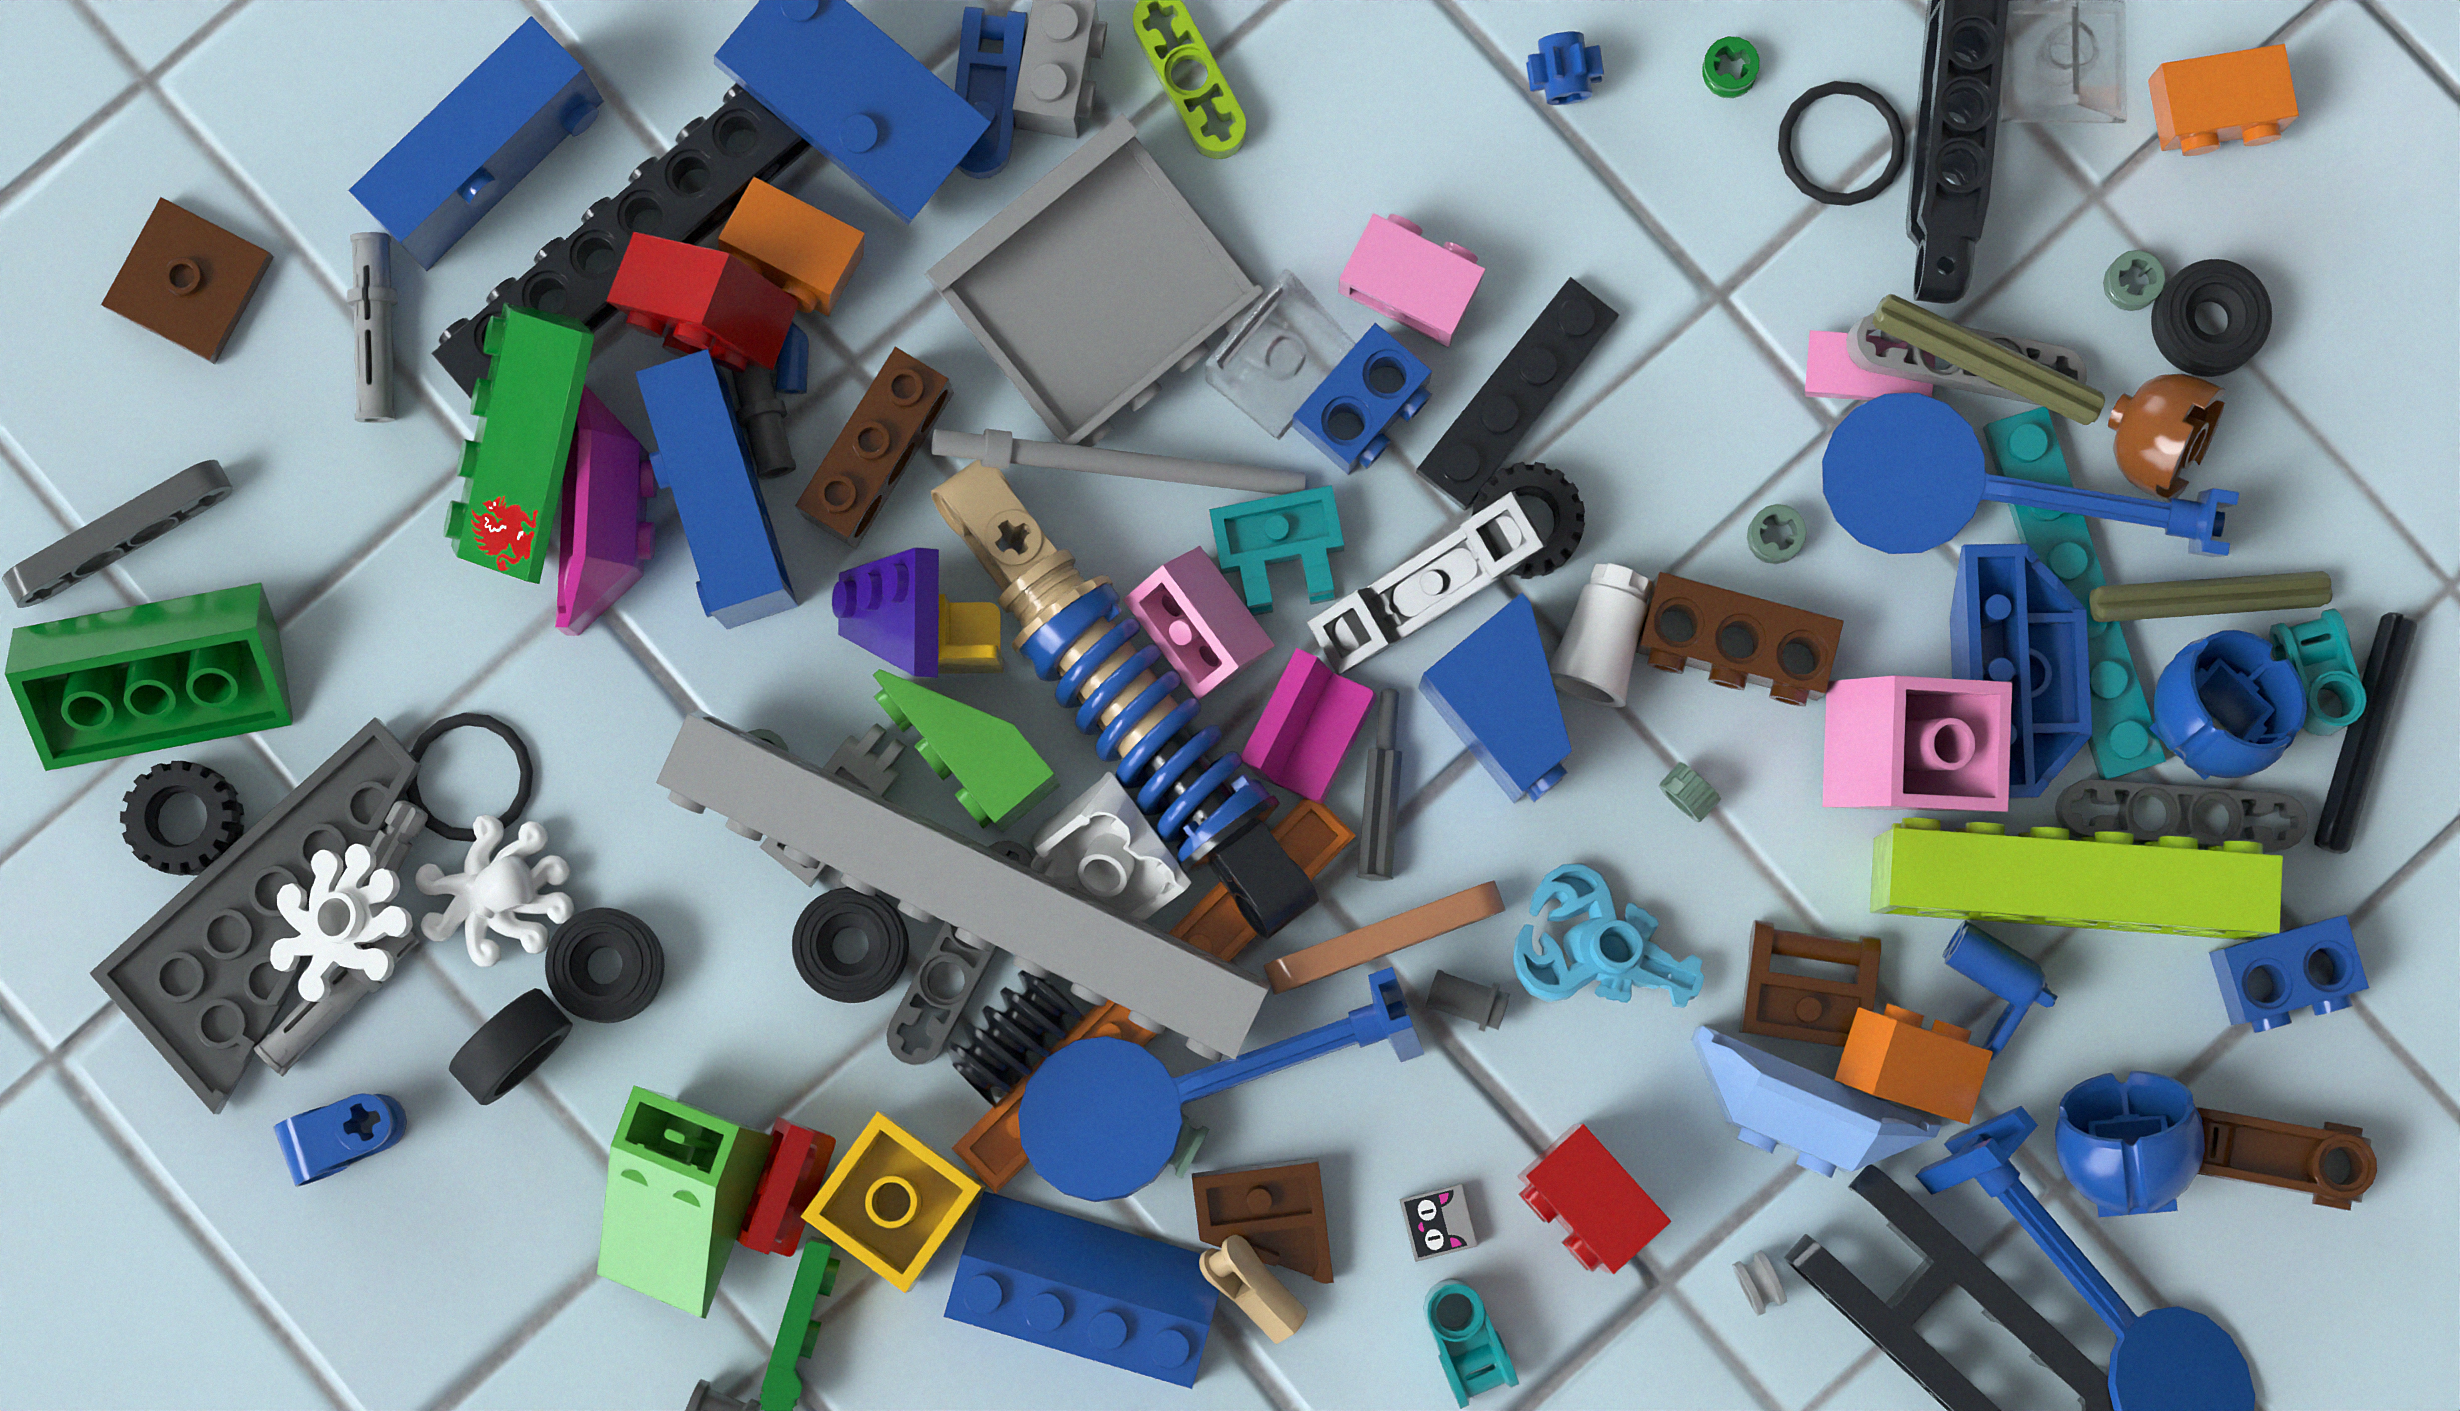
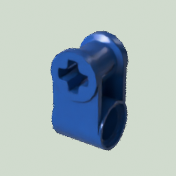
M361 1093L328 1106L303 1112L276 1124L273 1128L296 1187L341 1172L350 1167L352 1163L396 1145L405 1134L407 1119L405 1110L400 1102L393 1097L383 1094L371 1095ZM369 1112H378L380 1122L372 1126L373 1133H363L360 1123L369 1118Z

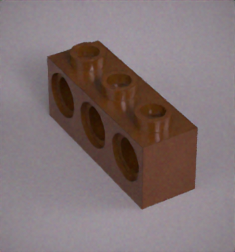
M895 346L795 504L802 517L852 548L857 549L953 396L954 391L949 378Z
M1659 572L1652 585L1647 604L1649 609L1636 648V653L1649 656L1647 665L1676 674H1683L1685 666L1710 672L1709 682L1735 690H1745L1747 682L1771 689L1769 698L1794 706L1804 707L1806 706L1807 699L1817 701L1826 694L1844 623L1843 620ZM1677 611L1687 616L1692 624L1691 638L1682 642L1668 639L1660 627L1661 615L1666 612ZM1731 627H1737L1746 631L1753 642L1751 655L1746 658H1735L1729 655L1722 646V632ZM1801 644L1811 652L1814 660L1811 673L1800 675L1791 672L1786 667L1783 661V650L1786 645Z

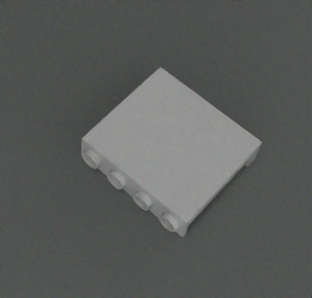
M1123 113L924 274L1060 444L1076 445L1079 443L1085 447L1094 446L1114 429L1108 421L1110 416L1126 403L1135 412L1163 389L1156 381L1158 377L1174 364L1183 373L1211 350L1204 340L1222 325L1229 333L1243 325L1259 311L1252 301L1264 292L1259 284L1253 285L1141 145L1135 137L1138 134L1137 130Z

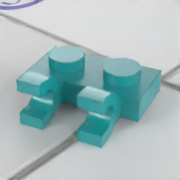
M1332 485L1209 509L1221 574L1240 571L1247 609L1253 616L1273 612V600L1265 567L1273 564L1301 559L1310 605L1334 600L1335 589L1327 554L1344 551V541Z

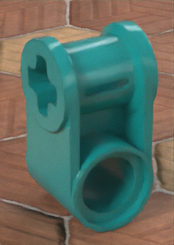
M2335 608L2322 611L2320 618L2290 627L2285 623L2271 625L2269 638L2270 643L2273 644L2272 653L2274 660L2282 661L2287 658L2289 659L2301 678L2306 693L2307 712L2303 728L2311 734L2328 736L2355 722L2364 712L2367 702L2366 693L2352 655L2349 633L2340 613ZM2319 641L2318 643L2310 644V645H2307V646H2302V645L2307 644V643ZM2320 689L2330 690L2339 697L2342 702L2340 718L2327 716L2321 711L2317 700Z
M1455 1279L1443 1280L1432 1286L1425 1296L1423 1305L1424 1315L1440 1353L1438 1358L1459 1408L1462 1409L1469 1406L1471 1397L1502 1384H1507L1510 1388L1519 1385V1380L1498 1331L1494 1330L1483 1301L1477 1292L1465 1282ZM1452 1293L1465 1295L1471 1305L1470 1316L1466 1322L1456 1327L1444 1326L1438 1321L1436 1314L1437 1306L1441 1299ZM1480 1368H1483V1369H1481V1370H1479V1371H1476V1372H1474V1373H1472V1374L1467 1375L1468 1373H1471V1372H1473V1371H1475V1370H1478V1369H1480Z

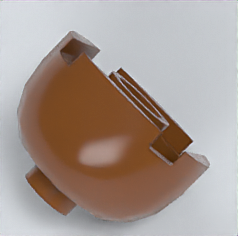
M2164 374L2146 381L2133 397L2125 393L2122 394L2111 412L2108 428L2117 431L2113 451L2118 468L2126 479L2145 493L2167 503H2170L2172 497L2178 498L2189 484V481L2178 477L2182 469H2188L2194 460L2200 465L2213 439L2225 404L2217 399L2226 393L2225 389L2204 379L2187 374Z

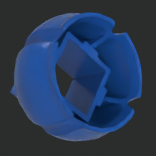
M2224 630L2190 642L2166 665L2156 685L2154 694L2155 721L2149 729L2165 743L2170 751L2176 753L2183 760L2184 764L2188 768L2193 769L2204 781L2210 776L2225 779L2241 778L2267 769L2282 757L2284 751L2292 745L2297 732L2304 725L2307 703L2301 678L2288 658L2282 661L2272 660L2270 655L2273 644L2253 633L2239 630ZM2207 711H2209L2233 735L2228 733L2226 730L2217 729L2213 725V718L2209 715Z
M2131 1071L2127 1081L2124 1083L2118 1082L2112 1073H2106L2089 1078L2069 1090L2059 1104L2060 1114L2055 1127L2057 1157L2067 1180L2084 1198L2097 1205L2098 1216L2111 1217L2178 1211L2176 1198L2189 1188L2201 1168L2205 1152L2202 1118L2193 1103L2191 1091L2183 1083L2169 1076L2145 1071Z

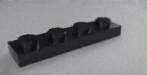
M1570 277L1418 466L1416 473L1465 511L1478 495L1485 482L1494 475L1617 321L1619 314Z

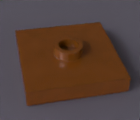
M160 197L101 305L128 321L216 364L274 256L249 241Z

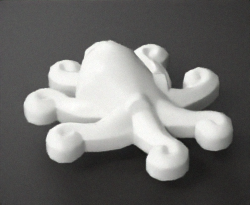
M486 814L479 816L472 824L477 839L466 857L464 873L445 876L438 865L426 864L419 868L415 883L418 890L428 896L443 894L456 896L444 914L429 912L423 917L421 923L423 934L435 942L446 941L453 935L457 927L465 921L466 944L472 961L480 967H493L501 960V947L495 941L486 939L489 927L507 937L520 939L526 952L539 954L544 952L549 945L550 935L548 928L539 922L521 921L517 918L516 913L547 914L556 924H563L574 915L575 906L572 898L564 892H553L547 895L538 894V890L547 882L553 885H563L569 880L571 873L568 863L560 856L550 855L544 857L531 870L525 863L524 859L528 856L545 850L549 841L547 830L539 822L529 821L523 824L518 833L519 840L500 850L491 863L490 856L494 848L503 839V823L495 816Z
M354 844L348 848L345 853V861L348 868L342 876L343 860L338 854L330 850H320L314 854L311 866L316 878L310 892L309 911L304 909L308 902L307 892L298 884L291 883L283 886L277 895V906L281 914L301 935L296 938H283L276 941L271 948L270 961L275 969L289 972L295 970L300 956H313L309 967L303 972L298 985L301 997L307 1001L323 1002L329 997L331 989L327 976L337 964L343 967L365 970L368 977L374 981H385L388 979L394 969V960L390 953L380 948L363 950L360 945L373 943L386 935L402 938L409 934L412 929V916L405 908L388 907L386 905V902L394 899L399 892L400 880L394 871L383 868L373 872L376 867V856L368 846ZM373 872L369 885L362 887L366 878Z

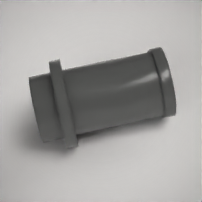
M1438 969L1429 992L1426 1008L1431 1010L1433 1008L1480 1024L1478 1030L1485 1032L1487 1027L1499 1030L1510 994L1499 991L1500 984L1494 982L1492 988L1446 974Z

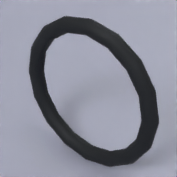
M1832 81L1810 88L1791 103L1780 124L1778 152L1785 174L1802 193L1823 204L1851 206L1873 199L1892 184L1904 160L1905 134L1898 113L1881 94L1860 83ZM1833 94L1854 95L1873 104L1887 120L1893 138L1891 159L1882 176L1867 188L1851 193L1828 192L1810 183L1796 167L1790 149L1792 128L1801 111L1816 99Z
M461 713L437 721L418 737L410 752L418 762H420L431 742L445 731L462 726L487 728L503 737L515 752L520 769L518 793L508 811L498 818L503 823V828L506 829L519 818L531 795L533 768L526 745L510 726L490 715ZM417 773L406 793L410 803L420 807L428 814L425 827L449 840L475 842L477 838L473 829L451 827L431 814L421 800L417 785Z

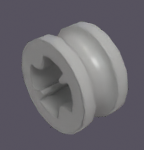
M1762 1250L1754 1253V1260L1750 1264L1745 1265L1741 1261L1732 1264L1736 1278L1757 1316L1766 1313L1765 1308L1770 1302H1776L1778 1305L1787 1302L1784 1289Z

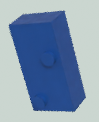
M759 0L714 55L715 66L908 226L992 123L846 0Z
M530 16L348 191L428 271L567 136L571 134L575 137L586 131L598 117L599 110L597 108L604 100L585 69Z
M706 349L635 372L659 448L658 451L649 453L652 468L661 490L668 487L672 489L700 581L696 582V588L707 618L714 616L728 630L798 607L742 427L738 423L737 411L725 373L716 363L710 351Z

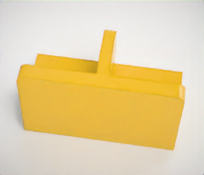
M939 594L938 674L1004 673V659L1001 655V612L999 608L991 602H949L946 594Z

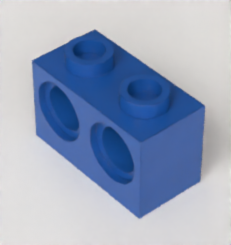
M1375 322L1293 414L1292 427L1346 474L1349 475L1359 463L1368 469L1390 444L1391 440L1384 435L1400 416L1406 422H1410L1431 398L1432 393L1426 387L1430 383L1432 370ZM1380 367H1392L1401 373L1405 384L1400 390L1386 394L1377 391L1372 386L1369 377L1373 371ZM1339 413H1351L1361 420L1364 430L1358 437L1352 440H1341L1335 437L1329 430V421Z
M2347 915L2321 920L2278 934L2209 952L2231 1025L2251 1022L2254 1033L2292 1023L2289 1011L2312 1005L2315 1016L2351 1007L2353 1004L2350 994L2369 989ZM2316 950L2326 954L2333 966L2332 977L2325 985L2317 983L2311 977L2308 970L2309 959ZM2254 968L2264 970L2272 981V993L2264 1003L2254 999L2247 988L2248 976Z

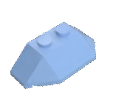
M1703 1025L1696 1027L1692 1035L1691 1041L1726 1123L1740 1128L1737 1140L1773 1154L1776 1144L1800 1153L1796 1162L1797 1165L1822 1176L1832 1178L1835 1169L1843 1172L1856 1171L1937 1137L1941 1125L1920 1117Z

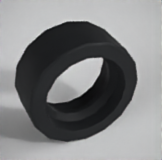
M534 988L516 998L486 1022L460 1048L451 1060L449 1071L480 1105H489L507 1094L534 1072L561 1045L570 1033L573 1024L541 989Z

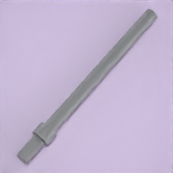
M935 429L932 438V454L980 460L983 467L1008 469L1009 464L1012 463L1279 495L1304 491L1306 478L1304 472L1012 438L1011 431L985 429L982 435Z

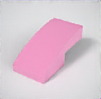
M1810 330L1805 383L1806 397L1870 401L1884 394L1920 393L1932 398L1933 384L1872 373L1859 368L1851 360L1847 352L1846 339L1848 333ZM1866 336V341L1876 346L1875 355H1879L1881 352L1892 347L1906 349L1908 345L1905 341L1898 344L1885 341L1880 336ZM1923 350L1926 362L1935 368V355Z

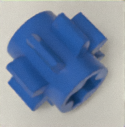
M1575 31L1555 33L1539 39V53L1528 55L1529 62L1526 63L1530 91L1534 92L1545 89L1546 102L1550 105L1574 104L1591 98L1593 96L1591 83L1602 82L1601 75H1604L1600 45L1585 47L1584 34Z

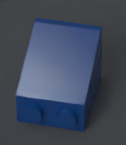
M1522 592L1425 671L1418 687L1514 804L1525 794L1535 803L1557 785L1568 773L1562 764L1572 752L1531 602Z

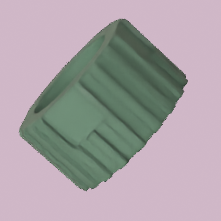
M1679 762L1659 784V788L1665 796L1696 822H1701L1721 800L1719 794L1704 778L1682 762Z

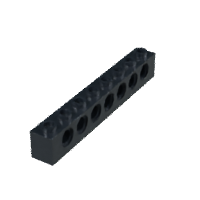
M735 83L724 95L722 101L725 104L707 119L701 116L688 123L675 139L678 144L663 157L658 159L654 156L642 162L629 176L628 181L630 185L612 200L610 197H604L595 202L583 214L581 218L583 225L565 240L562 237H557L543 246L534 257L536 265L518 280L515 277H511L496 286L486 299L488 305L471 320L462 318L450 325L438 340L441 345L431 354L472 400L477 378L487 379L492 355L484 353L487 326L491 316L501 318L504 302L538 310L539 301L546 292L552 289L565 290L567 293L566 303L556 314L578 318L594 334L620 311L606 302L633 235V221L640 212L647 209H656L662 212L659 226L654 231L645 233L646 235L697 246L730 218L753 177L770 184L813 146ZM748 129L757 133L756 141L749 150L742 153H734L726 149L727 141L734 132ZM694 169H702L709 172L708 183L702 190L696 193H685L679 190L680 181L687 172ZM599 249L614 251L613 264L607 271L600 274L586 272V261L593 252Z

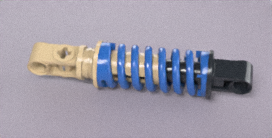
M975 460L931 490L932 500L942 518L963 539L985 571L1003 592L997 601L1005 613L1013 612L1017 621H1020L1023 629L1014 639L1011 647L1017 654L1021 653L1024 658L1033 661L1036 675L1040 680L1048 682L1060 680L1055 690V699L1060 707L1071 709L1081 706L1075 718L1076 728L1084 735L1102 733L1095 745V751L1100 760L1114 762L1123 759L1117 768L1115 776L1123 788L1133 789L1143 786L1136 798V806L1143 815L1149 816L1165 812L1156 826V832L1161 841L1175 842L1186 838L1176 846L1178 850L1177 862L1185 874L1189 875L1209 866L1233 897L1239 911L1258 935L1266 940L1317 904L1319 897L1308 876L1295 861L1289 858L1264 825L1266 820L1280 805V802L1275 795L1270 796L1259 780L1249 779L1245 773L1231 784L1234 788L1233 791L1224 783V780L1242 765V757L1238 752L1229 751L1210 764L1204 753L1221 739L1222 731L1215 724H1209L1191 737L1184 728L1192 718L1200 713L1202 709L1201 703L1197 698L1189 697L1178 705L1172 698L1170 693L1181 684V677L1176 671H1168L1160 678L1155 676L1149 667L1160 659L1161 650L1155 644H1148L1137 652L1129 641L1141 629V624L1136 618L1128 617L1118 625L1114 622L1113 619L1122 610L1118 606L1120 596L1112 587L1113 582L1108 575L1104 576L1102 574L1087 581L1081 577L1077 568H1074L1076 559L1068 549L1056 550L1037 522L1015 496L1010 484L999 468L983 467L980 460ZM1001 538L1008 544L1014 543L1017 540L1023 545L1020 553L1018 554L1013 548L1002 552L998 548Z

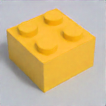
M877 1111L801 1217L902 1292L907 1293L916 1286L986 1189V1186L888 1114Z

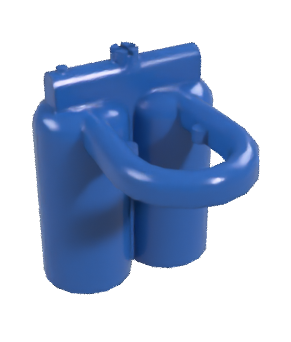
M1967 920L1960 924L1943 952L1944 964L2009 1002L1982 1048L1993 1052L1991 1060H1994L2004 1049L2034 1002L2048 1008L2053 1007L2054 1001L2057 1000L2058 996L2053 994L2047 987L2045 974L2038 963Z

